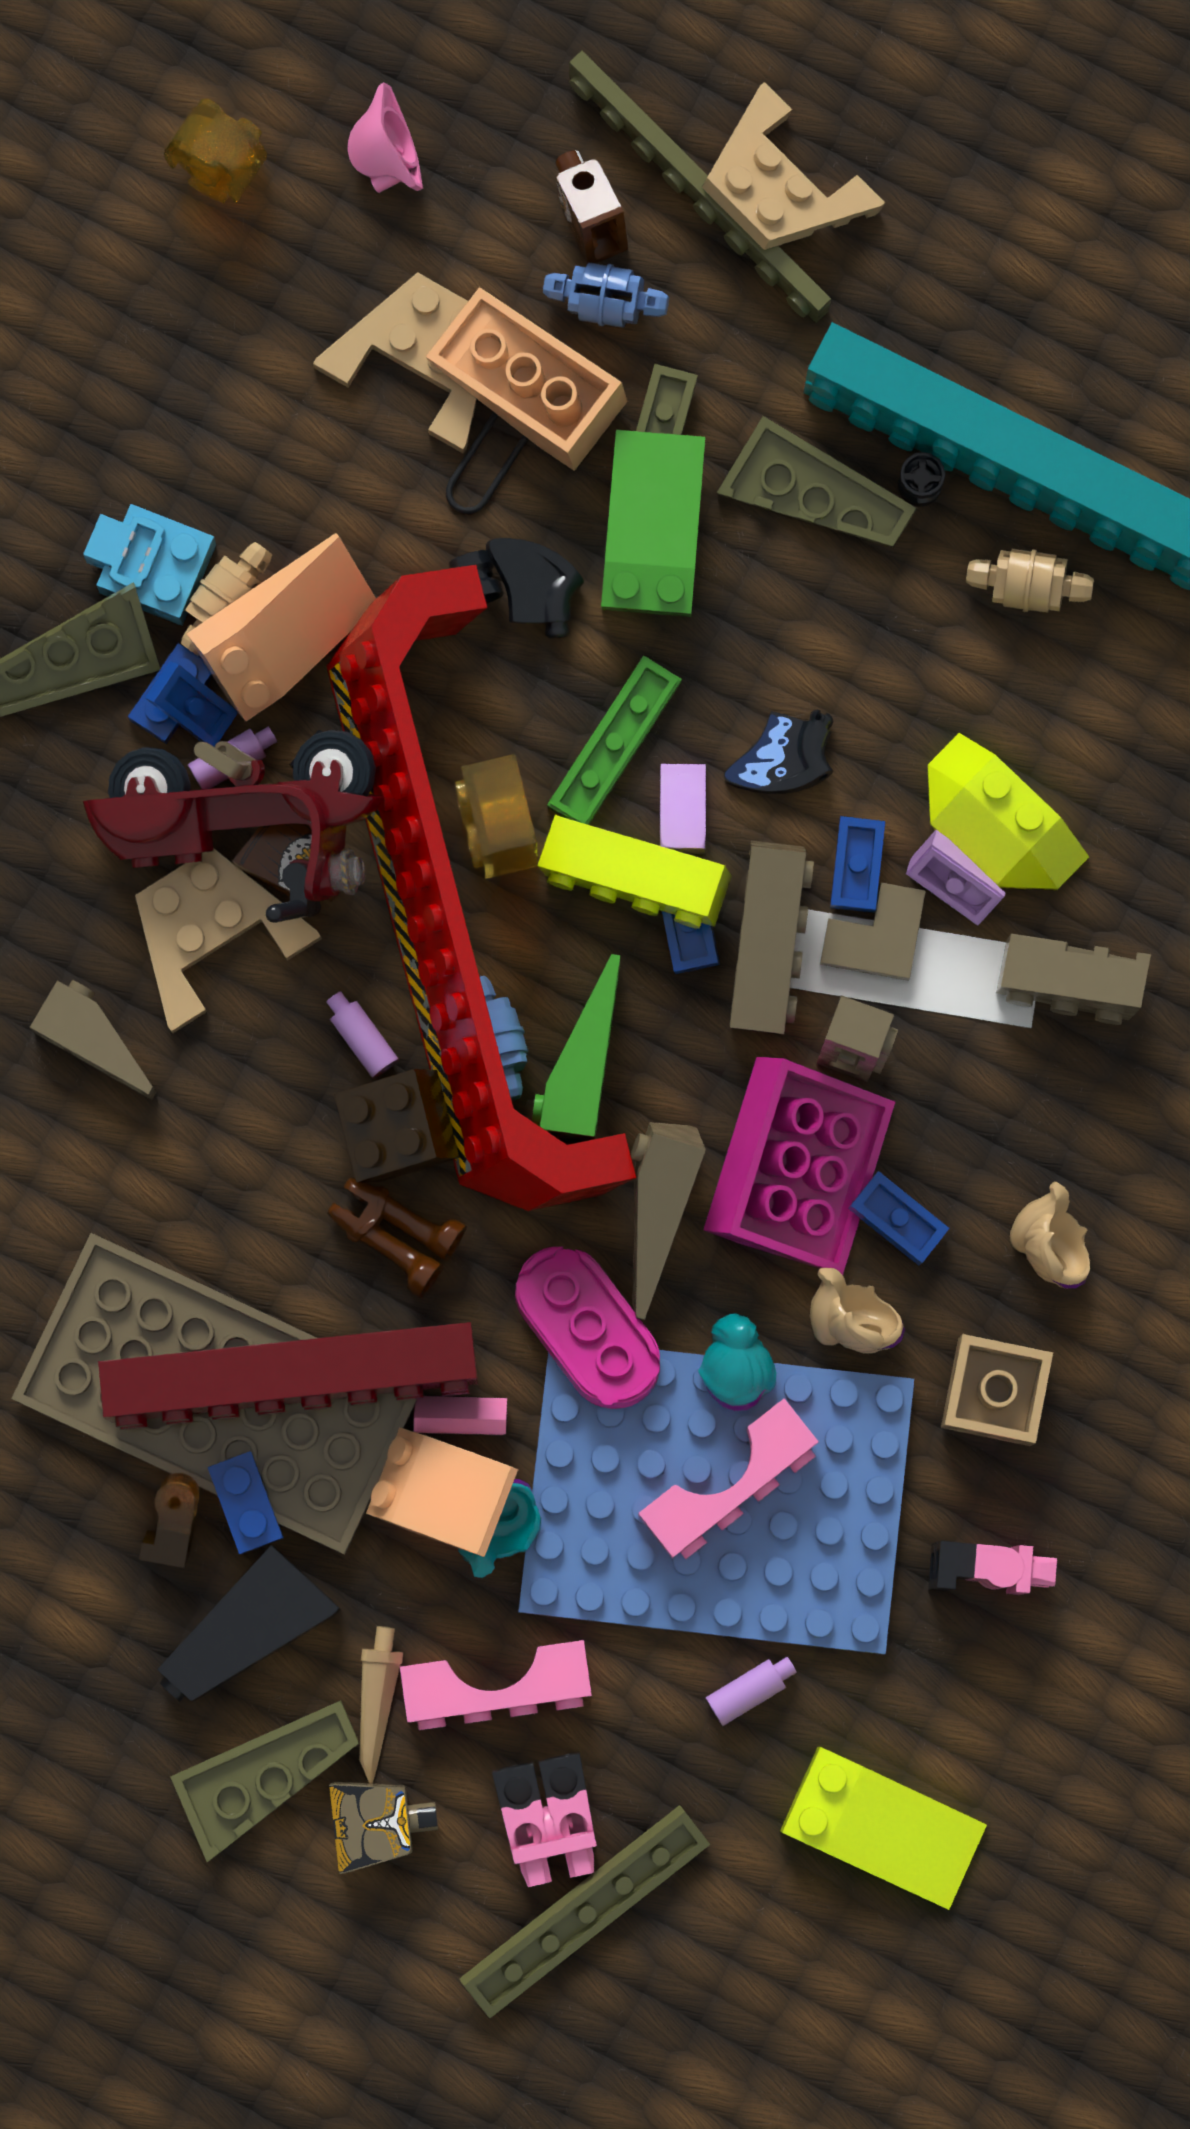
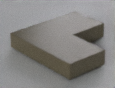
M881 883L873 926L828 918L820 965L909 981L925 890Z

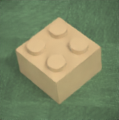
M962 1334L957 1342L941 1428L1026 1446L1034 1445L1037 1439L1053 1352Z

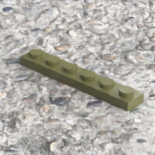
M679 1805L459 1978L461 1983L489 2018L493 2017L706 1849L710 1843Z

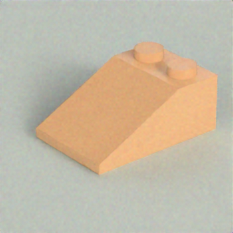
M399 1427L395 1439L389 1446L388 1458L379 1481L372 1490L371 1502L366 1514L416 1534L485 1557L518 1469Z

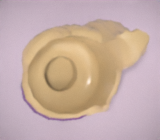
M1054 1181L1049 1187L1050 1193L1028 1203L1017 1215L1010 1231V1242L1017 1251L1026 1254L1027 1260L1042 1279L1057 1284L1062 1288H1078L1085 1284L1090 1271L1089 1253L1084 1242L1087 1229L1080 1226L1077 1220L1066 1212L1070 1202L1069 1192L1061 1184Z
M819 1269L818 1276L822 1282L811 1301L809 1317L814 1336L820 1343L824 1345L840 1343L845 1348L860 1353H875L880 1350L893 1348L902 1341L905 1329L900 1315L890 1304L877 1296L874 1286L846 1285L843 1275L837 1269Z

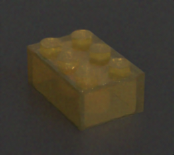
M515 754L462 766L463 780L456 781L455 786L463 825H467L468 846L473 867H483L485 879L536 867L538 865L537 840Z

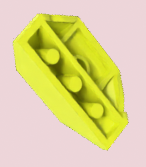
M958 733L928 764L930 826L950 839L1000 888L1058 890L1089 858L1063 819L995 754L961 733Z

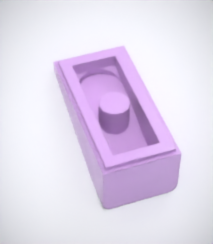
M661 764L660 846L685 854H705L706 764Z
M935 830L912 856L906 871V875L976 925H979L1005 896V892L938 830Z

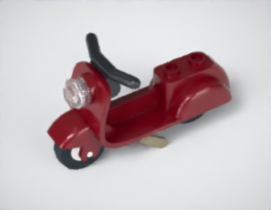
M328 730L313 735L300 747L294 759V781L259 785L265 774V766L262 760L252 758L226 741L218 742L215 747L207 742H199L194 747L195 755L227 775L236 787L190 791L191 784L187 770L178 758L163 749L147 747L127 753L116 763L109 776L108 794L110 798L83 801L88 820L97 837L120 860L131 859L132 868L159 865V856L175 855V864L203 862L202 852L214 851L213 830L294 823L308 824L312 829L309 859H295L289 862L290 864L287 865L282 874L285 886L290 889V901L273 904L266 910L265 916L267 920L277 923L303 917H313L321 910L320 901L338 896L340 891H344L347 895H353L357 892L358 885L364 884L365 867L362 858L356 857L352 849H345L346 826L362 821L377 810L385 797L369 794L375 783L376 766L372 752L365 743L349 732Z

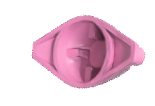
M383 82L378 86L369 109L356 122L350 132L348 139L349 159L357 171L371 178V183L378 193L399 182H404L408 187L419 191L423 189L417 152L391 86Z

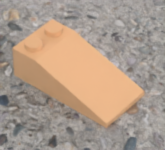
M480 287L426 356V359L530 441L573 471L577 469L628 402L622 382Z
M335 533L186 635L227 700L241 717L248 721L282 698L346 637L376 597L342 540Z

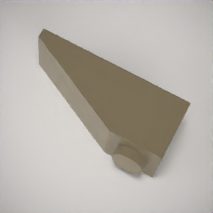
M57 980L32 1022L30 1029L39 1037L152 1100L157 1092L97 1002L92 1000L96 993L74 980L71 981L69 986Z

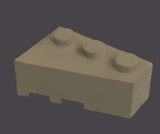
M1010 934L1005 944L996 993L1006 995V1002L1014 1005L1031 1007L1033 1001L1051 1004L1050 1011L1058 1014L1076 1016L1078 1010L1095 1013L1096 1021L1121 1025L1122 1019L1130 1020L1141 1008L1151 954L1137 952L1135 960L1111 955L1110 949L1095 946L1094 951L1068 946V943L1064 941Z

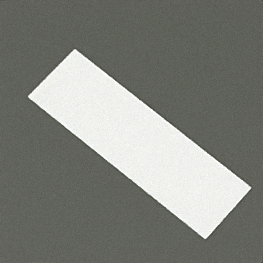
M808 910L805 934L796 933L794 951L803 952L800 979L791 978L790 988L835 996L842 995L847 998L1027 1028L1032 1027L1036 1001H1033L1031 1007L1019 1006L1006 1002V995L996 993L1006 942L919 928L910 980L906 981L820 965L828 918L873 926L874 920Z

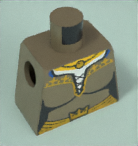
M331 1782L329 1784L339 1874L411 1854L413 1852L411 1833L438 1830L435 1802L408 1805L405 1785Z

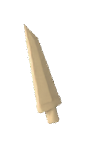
M382 1626L376 1627L374 1649H362L361 1655L362 1687L359 1761L370 1784H373L399 1668L403 1660V1652L392 1651L395 1628Z

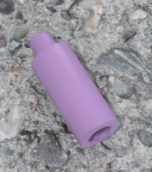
M268 726L256 734L251 729H248L227 742L252 758L262 760L266 757L263 750L275 744L277 740ZM200 758L187 764L202 790L211 789L229 778Z
M342 992L336 993L327 1000V1004L335 1013L330 1019L372 1079L380 1076L399 1061V1058L357 1001L349 1003Z
M788 1657L774 1665L768 1659L705 1698L721 1725L724 1726L784 1690L786 1687L783 1681L797 1673Z

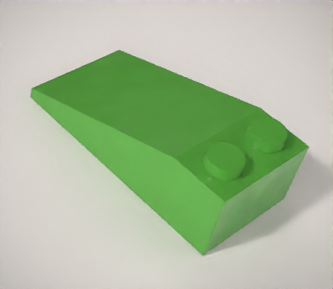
M616 430L602 589V610L691 617L705 437Z
M611 954L546 1083L545 1094L535 1095L532 1121L563 1143L575 1144L596 1138L620 971V955Z

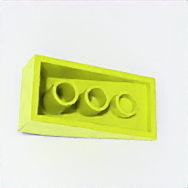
M817 1747L780 1832L949 1910L987 1824L831 1751Z

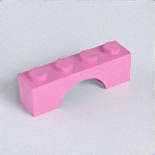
M785 1398L747 1427L746 1430L750 1442V1460L745 1474L734 1486L717 1494L700 1495L673 1485L638 1513L640 1519L672 1559L679 1553L682 1554L685 1560L707 1543L702 1535L717 1524L723 1531L744 1514L738 1506L753 1495L758 1502L780 1485L775 1479L777 1475L788 1467L796 1473L816 1457L811 1449L819 1441Z
M584 1640L538 1647L534 1662L527 1674L514 1685L497 1691H484L467 1685L458 1678L447 1660L400 1667L407 1723L417 1721L418 1730L446 1727L445 1717L463 1715L464 1724L492 1720L491 1710L509 1708L510 1717L538 1713L537 1704L555 1701L556 1710L583 1707L582 1697L592 1696Z

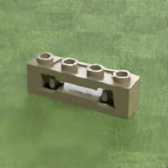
M841 995L816 1064L868 1082L872 1071L881 1074L898 1033V1029L890 1027L894 1014Z

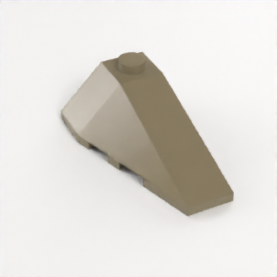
M650 1122L646 1134L639 1133L632 1148L631 1158L636 1161L634 1170L637 1177L634 1179L632 1305L636 1317L644 1320L706 1151L698 1129L693 1126Z

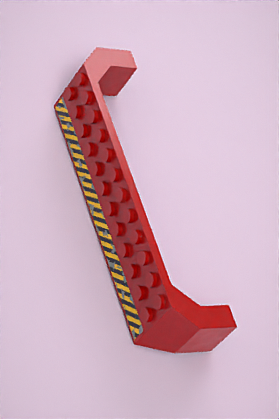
M470 565L401 576L370 604L326 667L342 730L361 739L372 752L376 773L375 783L369 794L385 797L377 810L365 819L430 1070L438 1071L459 1158L453 1160L459 1185L521 1209L531 1211L601 1196L637 1177L625 1133L566 1145L513 1108L399 668L414 641L456 635L487 608L477 566Z

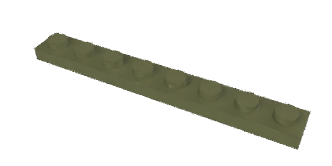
M583 51L578 53L569 62V77L571 78L569 83L573 90L585 101L591 98L602 109L600 115L604 121L616 132L622 129L633 140L631 146L635 152L648 163L653 160L664 171L662 177L666 183L677 193L684 191L695 202L693 208L697 214L708 224L715 222L726 233L724 239L728 245L739 255L746 253L757 264L755 270L759 276L770 286L777 284L788 295L786 297L788 304L799 316L804 318L808 315L817 323L829 312L831 298L779 246L764 250L702 188L708 175Z

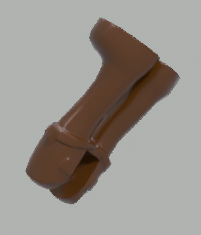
M350 1177L343 1188L354 1194L359 1201L366 1202L368 1204L361 1216L357 1218L352 1211L343 1209L333 1203L328 1209L327 1214L337 1225L346 1231L349 1240H352L354 1243L361 1241L397 1264L408 1276V1290L416 1297L422 1298L436 1282L443 1271L444 1265L413 1249L379 1227L380 1222L383 1219L388 1221L446 1262L450 1260L459 1246L467 1226L454 1219L448 1220L441 1225L430 1222L393 1199L389 1194L390 1191L384 1186L375 1187L366 1182L356 1183L355 1178Z

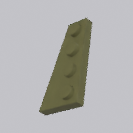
M764 416L717 491V495L891 548H894L917 510L916 507Z
M134 582L0 658V717L160 670Z
M341 1700L170 1776L206 1862L217 1856L360 1743Z

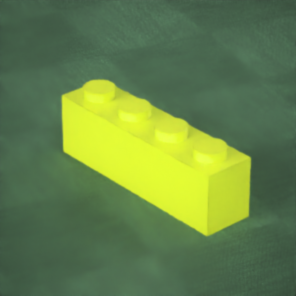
M557 815L554 816L537 865L545 876L548 877L547 882L555 887L569 891L573 890L574 885L590 889V896L601 901L615 903L616 898L633 902L631 907L639 912L652 916H657L659 910L675 915L674 921L696 929H700L701 923L715 927L732 877L725 865Z

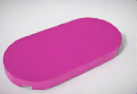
M549 1247L532 1255L524 1263L518 1276L515 1291L516 1304L523 1319L575 1389L589 1402L610 1409L626 1408L643 1400L652 1391L658 1380L660 1371L659 1348L654 1337L642 1321L636 1317L633 1309L600 1265L590 1255L577 1249L573 1251L563 1249V1247Z

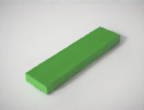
M643 656L548 802L547 808L561 817L590 825L676 692L682 679Z

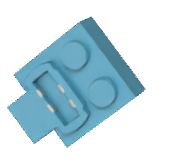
M130 504L123 522L100 514L83 555L86 563L103 569L96 585L100 594L109 597L134 582L143 611L183 626L188 614L185 608L191 602L190 598L200 585V581L215 550L216 541L212 535Z

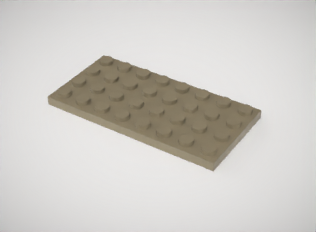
M93 1233L89 1235L11 1398L216 1495L217 1492L207 1467L251 1451L278 1524L344 1555L370 1503L372 1490L378 1483L388 1458L389 1446L395 1439L399 1427L405 1428L417 1399L396 1401L394 1393L377 1395L378 1403L351 1406L348 1403V1398L331 1400L332 1408L304 1410L301 1403L285 1404L286 1412L280 1414L258 1415L255 1412V1408L239 1409L240 1417L234 1419L212 1420L208 1413L193 1414L194 1422L166 1425V1422H162V1418L147 1419L148 1427L120 1430V1427H116L115 1423H111L103 1418L98 1361L316 1339L317 1337Z

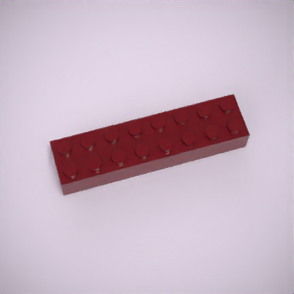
M471 1322L98 1361L103 1418L111 1423H115V1426L120 1427V1430L148 1427L147 1419L162 1418V1422H166V1425L194 1422L193 1414L208 1413L212 1420L234 1419L240 1417L239 1409L255 1408V1412L258 1415L280 1414L286 1412L285 1404L301 1403L304 1410L332 1408L331 1400L348 1398V1403L351 1406L378 1403L377 1395L394 1393L396 1401L424 1398L423 1390L440 1388L442 1396L470 1393L469 1385L478 1384Z

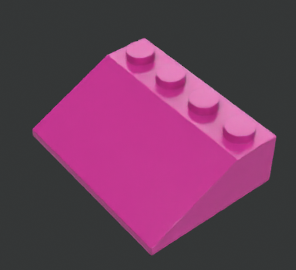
M756 1057L703 1230L736 1243L819 1269L834 1268L843 1275L860 1220L848 1207L873 1177L895 1102L784 1058Z

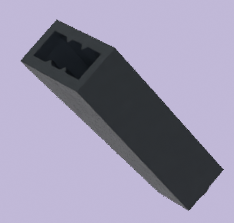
M270 1546L157 1669L165 1676L160 1684L179 1702L185 1696L191 1701H196L328 1621L341 1608L275 1547Z

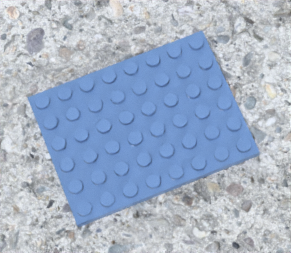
M659 1350L660 1371L652 1391L643 1400L632 1406L610 1409L597 1406L582 1397L548 1352L532 1489L536 1506L541 1516V1527L528 1550L525 1551L518 1613L886 1654L914 1379L774 1363L777 1372L775 1388L763 1396L758 1404L752 1408L733 1411L722 1407L706 1389V1385L698 1373L704 1355ZM785 1398L819 1441L811 1449L816 1457L796 1473L790 1467L782 1471L775 1477L780 1485L758 1502L753 1495L738 1506L744 1514L723 1531L717 1524L702 1535L707 1543L685 1560L682 1554L679 1553L672 1559L640 1519L638 1513L673 1485L700 1495L717 1494L734 1486L745 1474L750 1460V1442L746 1430L747 1427Z

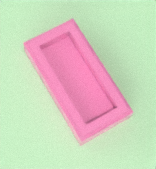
M424 1396V1398L417 1399L415 1403L414 1432L506 1434L507 1398Z

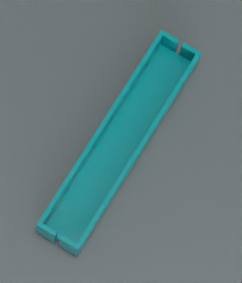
M833 322L831 323L807 370L804 394L810 396L809 401L813 405L828 412L836 409L850 416L849 421L858 428L870 432L875 428L889 435V441L903 450L912 451L915 448L921 452L933 454L940 459L945 470L952 471L953 468H956L970 475L969 480L974 485L987 491H992L996 488L1010 495L1009 500L1016 506L1028 511L1036 508L1049 514V520L1058 527L1072 531L1075 527L1089 534V540L1095 545L1110 551L1115 547L1131 555L1129 559L1137 566L1151 571L1156 567L1170 574V580L1174 584L1190 590L1189 498Z

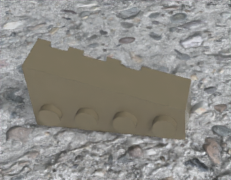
M751 840L750 862L746 878L744 912L741 921L739 953L736 963L729 1024L730 1028L784 1034L785 1023L794 1024L797 997L789 996L791 978L800 979L803 952L794 951L796 933L805 934L808 907L800 906L802 888L811 889L814 861L805 860L806 850L803 846Z

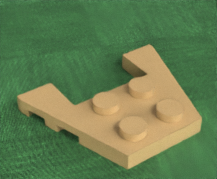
M765 82L758 88L702 188L764 250L811 236L814 230L830 225L836 228L848 224L853 218L862 215L868 218L878 214L885 202L858 175L831 196L826 197L766 137L767 134L787 120L792 109Z
M417 272L315 359L313 366L314 369L349 388L371 350L377 351L450 393L429 427L428 432L429 435L463 454L467 449L477 398L430 363L426 356L468 301Z
M215 849L212 852H202L203 862L185 863L135 895L167 1025L172 1033H175L207 1012L183 975V971L262 922L287 961L322 939L318 931L302 918L277 923L267 920L265 916L267 908L282 902Z

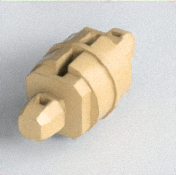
M258 543L250 544L239 556L241 560L238 564L223 556L220 562L214 565L206 578L201 579V585L190 598L191 602L185 608V611L197 620L193 625L190 624L182 636L181 644L195 655L199 656L186 634L262 583L256 578L260 573H264L271 562L272 554Z
M1012 549L1011 551H1000L997 565H992L991 560L976 559L970 561L967 569L966 583L972 587L987 590L988 586H994L992 602L1003 603V607L1023 609V612L1032 610L1048 613L1049 610L1060 611L1063 596L1069 597V601L1074 602L1091 600L1094 579L1087 574L1073 572V576L1066 575L1068 559L1057 558L1055 554L1040 553L1035 549H1032V551Z

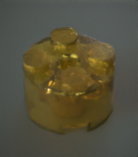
M202 99L197 106L192 108L164 149V157L172 169L179 164L191 175L187 183L199 192L221 203H225L230 196L237 203L265 163L267 152L258 140L262 132L254 123L245 118H240L236 121L226 115L223 109L214 101Z

